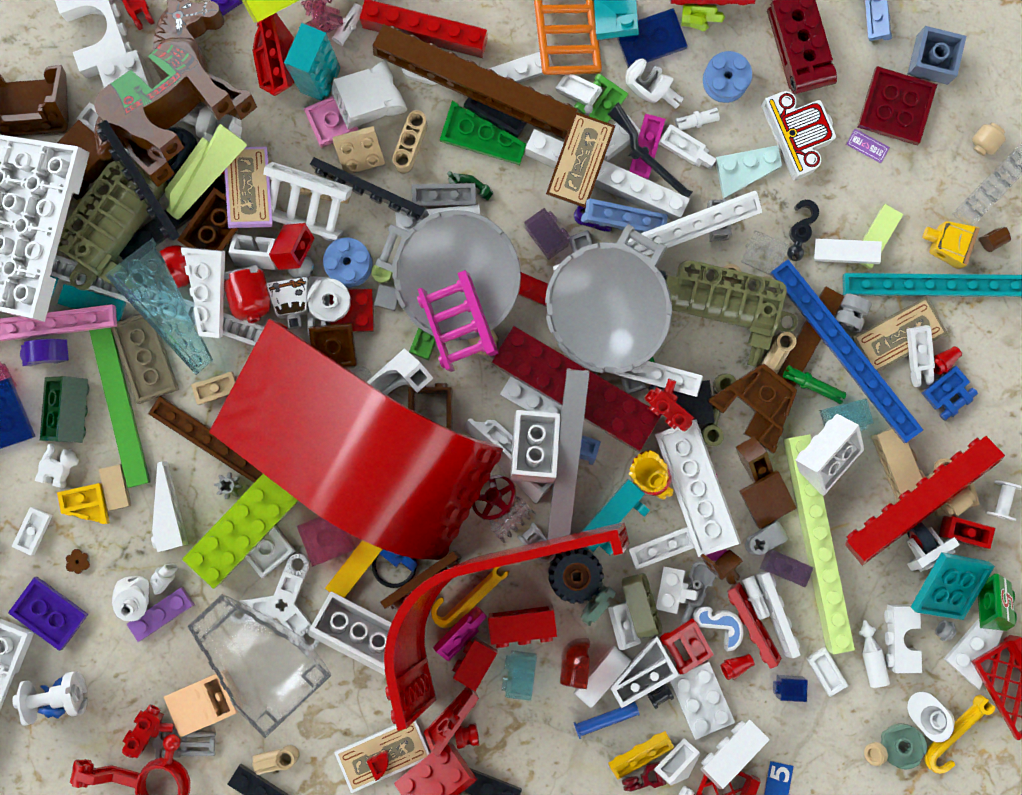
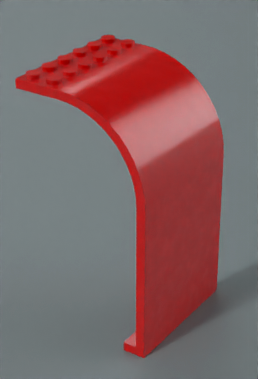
M269 319L209 433L307 508L341 530L369 544L398 555L429 560H441L449 552V546L452 541L458 536L459 528L463 521L468 518L473 503L478 500L482 487L490 479L492 469L500 461L501 453L504 449L499 445L455 432L414 412L385 395L289 331L288 327L283 323Z
M625 522L477 556L430 577L414 589L398 609L391 623L385 644L384 666L387 682L385 692L388 701L391 700L393 709L391 710V720L393 724H396L397 731L407 729L437 700L426 654L425 632L432 605L442 589L452 579L470 573L609 541L611 542L614 556L623 554L630 544Z

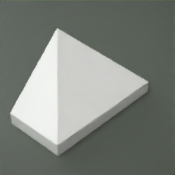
M683 738L659 763L654 771L671 786L689 778L700 756V752Z

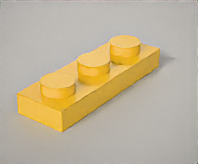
M666 731L655 734L648 741L634 746L630 751L616 756L608 764L618 780L674 749V746Z

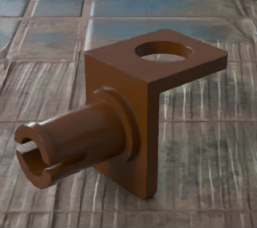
M727 550L715 562L705 554L700 555L707 568L721 580L726 578L728 584L732 585L737 583L734 576L737 581L740 580V575L735 568L743 560L733 551Z

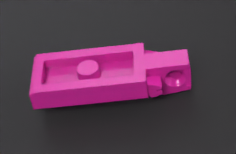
M478 606L474 607L433 646L435 652L445 660L450 661L479 632L478 627L487 617L486 614Z

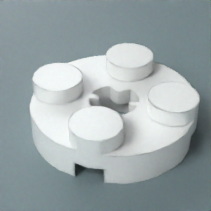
M328 279L320 280L312 285L307 295L310 312L317 319L324 322H337L349 311L351 296L347 288L340 281ZM333 295L334 303L325 306L326 301L324 297Z

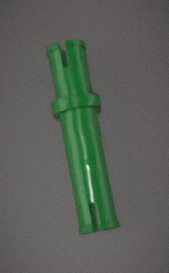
M790 365L786 368L789 371H784L783 378L799 384L803 389L808 388L838 404L843 403V400L840 398L844 400L846 398V392L812 377V374L809 372L804 373Z

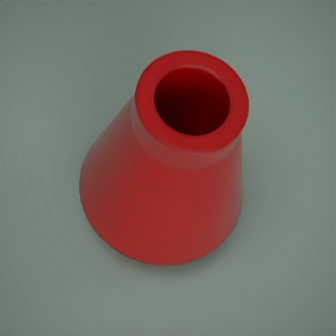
M953 346L951 349L934 355V373L938 375L946 374L955 362L962 357L961 350Z
M750 654L726 659L724 663L720 664L722 673L727 680H735L749 668L755 666Z

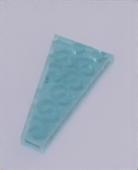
M152 238L110 270L105 276L191 371L197 375L213 361V358L203 338L198 335L194 327L195 322L192 317H189L181 293L173 277L168 274L164 266L165 261L162 255L159 256L155 248L156 243Z

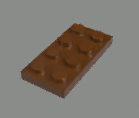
M452 551L380 601L384 609L391 607L393 610L398 608L405 601V597L410 595L420 584L430 577L458 565V560L462 557L457 551Z

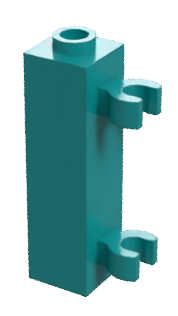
M627 479L581 532L618 524L632 508L645 517L650 510L639 501L645 493ZM608 542L583 547L585 551L590 549L594 552L600 546L610 556L613 553L612 546Z

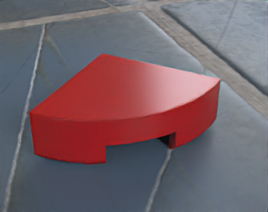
M387 750L366 761L375 781L379 780L387 770L389 764Z

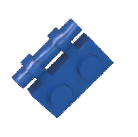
M953 366L921 394L934 409H939L941 406L944 407L945 410L939 416L946 421L948 418L959 413L958 410L965 404L969 405L978 392L974 388H971L969 391L964 388L970 381L957 366ZM958 394L959 399L952 403L949 399Z

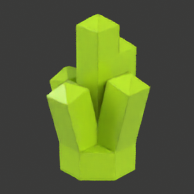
M684 4L681 26L706 31L709 27L708 22L722 23L725 15L723 12L718 11L716 5Z

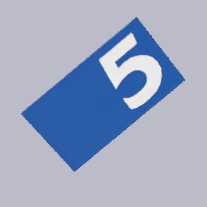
M770 761L764 795H789L794 766Z

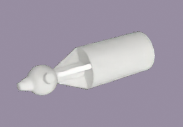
M864 620L859 635L865 637L862 654L869 684L872 688L884 687L889 685L890 681L883 651L872 637L876 628L870 626L867 620Z

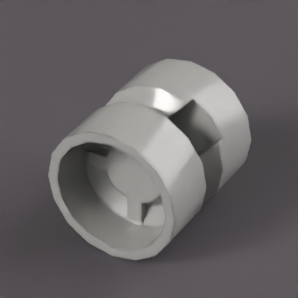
M845 294L841 304L843 310L838 311L835 319L843 329L859 333L865 322L863 316L868 315L872 303L863 297Z

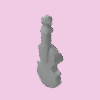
M695 562L691 567L690 574H688V577L691 578V584L688 586V589L699 591L697 600H685L687 606L680 626L692 618L695 607L703 605L704 597L707 595L706 589L708 586H713V582L716 579V575L707 568L704 562Z

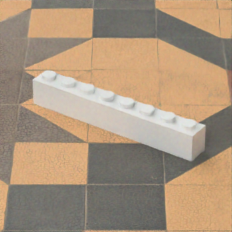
M534 129L525 148V155L555 168L564 142ZM605 160L595 183V187L644 209L667 214V219L671 221L681 219L690 199Z

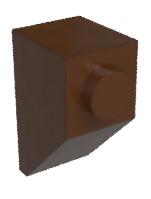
M755 437L736 446L740 461L753 483L774 472L768 452Z

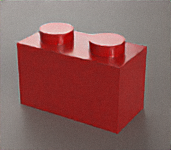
M306 223L283 225L269 252V256L278 270L301 268L315 239Z
M943 516L939 537L945 539L955 537L960 543L991 549L996 528L954 516Z
M475 637L473 642L468 641L463 650L466 655L462 661L457 660L452 671L455 672L453 679L476 692L495 659L498 650Z

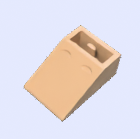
M222 670L164 696L179 737L221 721L241 710L226 670Z

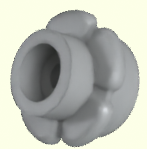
M943 620L936 628V635L941 637L942 641L951 640L956 634L955 624L950 621Z

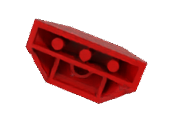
M274 13L257 22L258 29L255 34L252 52L259 88L276 96L294 84V80L284 64L294 37L278 14Z

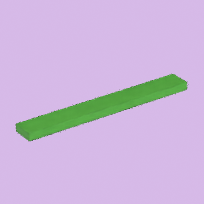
M112 329L89 330L127 488L151 483Z

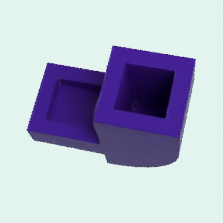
M67 339L25 341L24 345H21L20 350L22 366H34L41 363L58 364L69 361Z

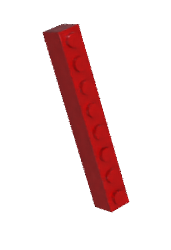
M987 436L981 440L979 438L974 439L968 444L969 449L963 453L961 450L950 458L951 462L946 466L944 464L938 466L933 471L934 475L929 479L927 477L922 478L916 484V489L912 492L910 490L905 491L898 497L900 501L894 505L889 503L881 510L882 514L877 518L872 516L864 523L865 527L860 531L855 529L846 536L848 540H846L845 546L862 566L1000 463L1005 454Z

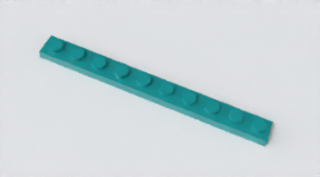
M844 273L843 295L1022 297V275Z

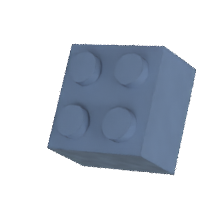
M925 26L916 36L907 75L948 85L958 75L967 36Z

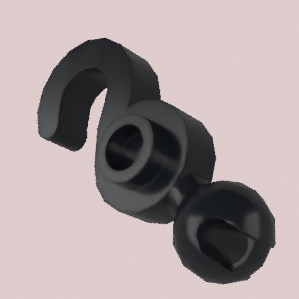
M805 199L794 206L796 211L808 208L811 216L794 224L789 231L790 239L794 244L788 248L787 256L792 261H799L803 258L804 250L802 244L807 242L812 236L810 225L819 216V208L814 201Z

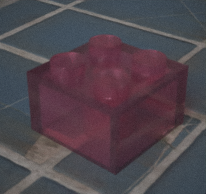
M322 517L297 526L312 567L356 549L351 534L334 526Z

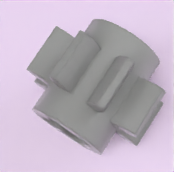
M231 472L227 473V478L219 475V483L214 484L219 489L217 495L225 494V499H229L230 494L235 497L239 496L237 490L243 488L238 483L240 477L232 478ZM226 482H231V483H232V484L230 485L231 490H226V489H225V488L227 487V483H226Z

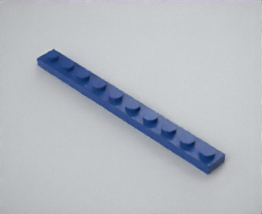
M789 259L770 272L772 277L786 285L787 296L902 442L907 443L922 432L923 428Z

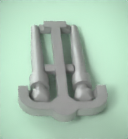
M174 729L173 733L163 732L164 738L170 734H175L179 737L176 729ZM194 731L182 736L179 746L182 747V750L177 749L174 752L173 758H180V756H215L216 732ZM162 732L159 733L152 743L153 748L156 749V759L162 757L161 749L163 748L164 740ZM187 737H210V742L187 741ZM187 747H209V751L187 750ZM165 749L163 750V753H162L163 757L165 756V751H166Z

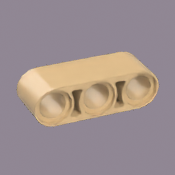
M419 110L409 113L393 154L394 166L400 173H408L413 168L428 125L425 114ZM416 119L423 121L420 126L412 125ZM410 138L416 140L411 146L405 144L406 140ZM401 158L408 159L405 165H399L398 161Z

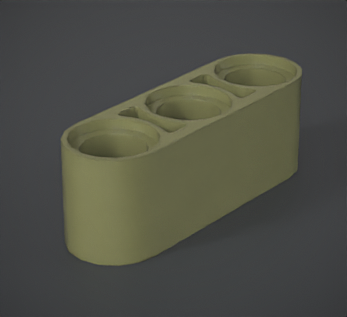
M641 573L623 578L622 588L638 638L642 639L662 634L661 620L646 574Z

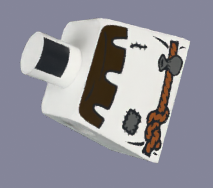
M302 277L267 283L268 292L277 317L280 319L287 318L289 329L302 327L300 316L307 315L309 310L307 301L309 279Z

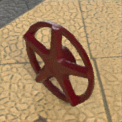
M503 475L490 476L488 480L490 481V488L484 494H480L478 501L487 502L482 514L477 510L475 502L472 505L476 515L483 520H495L510 512L514 504L516 486L508 477ZM495 478L503 479L509 485L498 490ZM511 491L510 501L506 505L502 497ZM493 506H497L502 510L498 514L488 516Z

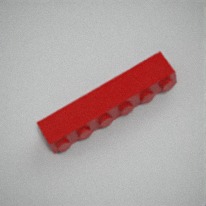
M364 0L359 18L364 29L379 32L383 24L389 27L394 26L407 35H415L423 42L433 43L439 48L483 58L488 40L487 29L373 0Z

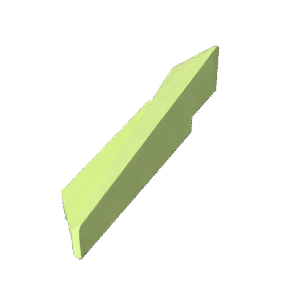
M219 124L210 142L202 137L165 189V196L169 200V206L166 208V211L179 220L245 149L247 143L221 124Z

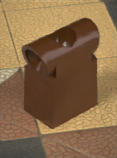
M80 120L57 142L58 144L77 146L90 153L79 195L72 194V197L76 200L81 199L86 194L90 183H93L100 176L109 163L114 162L112 157L104 161L98 157L95 134Z

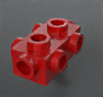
M668 378L665 390H660L656 387L655 390L652 389L647 393L644 400L650 404L648 409L657 416L662 414L667 418L665 422L674 430L678 427L685 432L691 427L694 417L676 403L678 397L673 391L677 381Z
M149 704L144 712L140 710L134 720L136 726L133 731L129 730L122 741L125 743L122 754L129 758H138L143 753L151 737L157 738L160 732L173 733L174 724L161 723L164 714L160 712L161 710L158 707Z

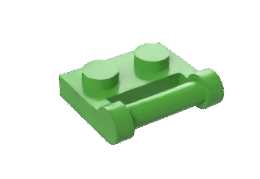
M597 74L593 84L604 87L606 90L593 106V111L589 116L609 123L612 118L607 115L608 112L618 102L622 105L628 97V93L603 75ZM577 102L574 108L578 109V113L585 115L584 108L586 105Z

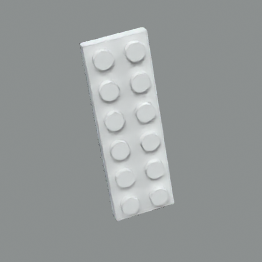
M692 420L691 427L685 432L677 427L675 430L671 428L655 434L663 459L671 473L672 484L698 557H701V554L707 555L740 544L739 536L697 420Z

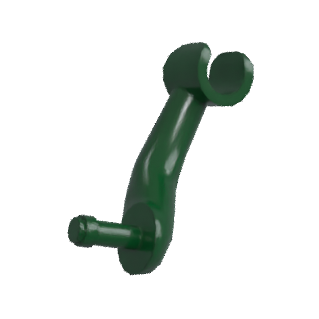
M448 171L447 175L449 176L448 181L450 184L475 183L476 188L480 190L478 194L487 201L493 195L490 187L474 176Z

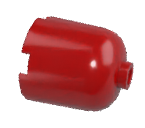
M244 269L230 273V278L228 280L224 279V291L232 315L236 319L248 321V323L259 322L260 318L265 316L271 308L264 271L258 269L257 273H251L250 269Z

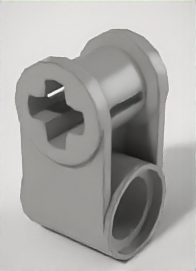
M775 520L749 536L745 541V548L751 554L763 555L785 543L789 537L779 521ZM755 541H760L759 549H754Z
M534 523L531 524V527L523 535L517 536L524 545L547 540L546 536ZM533 533H536L529 541L527 540ZM553 554L549 559H543L542 557L538 559L541 562L548 563L555 558L556 554Z

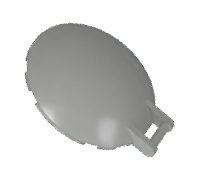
M450 210L438 212L424 218L409 231L390 224L388 238L380 258H377L375 265L393 272L395 294L398 302L416 326L433 335L425 309L421 308L418 303L417 296L420 295L417 289L423 288L428 294L456 284L457 280H460L457 273L464 270L472 278L490 331L508 316L519 293L521 279L520 264L512 242L494 222L473 212ZM399 235L402 239L394 260L390 263L388 260L396 238ZM459 291L434 301L431 305L434 313L437 314L460 305L467 299L465 293ZM466 311L438 322L441 333L444 334L470 324L474 318L471 312L468 313ZM473 331L453 340L473 339L480 335L479 332Z
M629 224L625 227L617 243L591 244L567 256L553 273L546 292V319L550 332L553 333L559 343V348L572 361L595 372L621 373L632 370L647 362L664 343L671 325L672 300L670 291L662 273L657 268L667 246L662 243L658 244L634 230L635 227ZM631 238L654 252L652 258L627 245L629 239Z

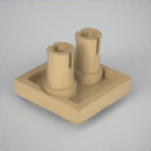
M374 126L332 137L344 171L351 174L385 164Z

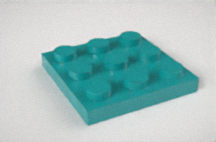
M941 552L919 593L916 595L911 608L916 613L964 620L995 566L989 561Z

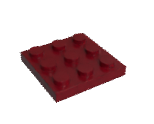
M877 66L872 75L857 128L918 146L921 143L938 84Z

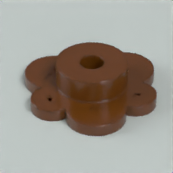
M74 549L71 555L66 556V561L68 562L66 564L67 571L81 574L83 570H87L90 567V562L87 560L88 554L82 553L80 549Z

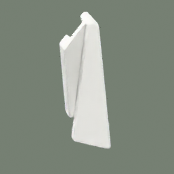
M469 419L465 430L472 438L499 445L504 449L501 453V459L497 464L510 477L513 436L495 420L475 422L473 419ZM513 480L534 503H537L553 485L550 483Z

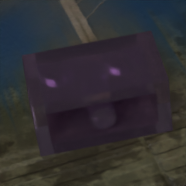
M543 208L524 222V228L545 257L550 260L569 246L570 241L568 239L570 236L564 228L560 229L558 227L555 215Z
M770 550L766 552L759 569L806 588L814 567Z

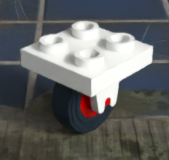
M920 522L907 532L909 540L906 542L916 557L907 565L911 571L917 569L920 572L928 570L934 566L935 560L941 552L954 554L956 552L954 548L960 544L955 537L942 541L932 527L927 528Z

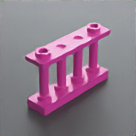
M466 270L457 273L460 280H457L456 284L428 294L423 288L417 289L420 295L417 296L418 303L421 308L425 309L441 355L438 356L440 365L450 372L455 371L453 362L478 352H486L489 356L499 354L472 278ZM459 291L465 293L467 300H464V303L440 313H434L431 305L432 302ZM466 311L472 313L474 320H471L470 324L444 334L441 333L438 322ZM473 331L479 332L481 340L477 344L452 354L448 353L445 342Z

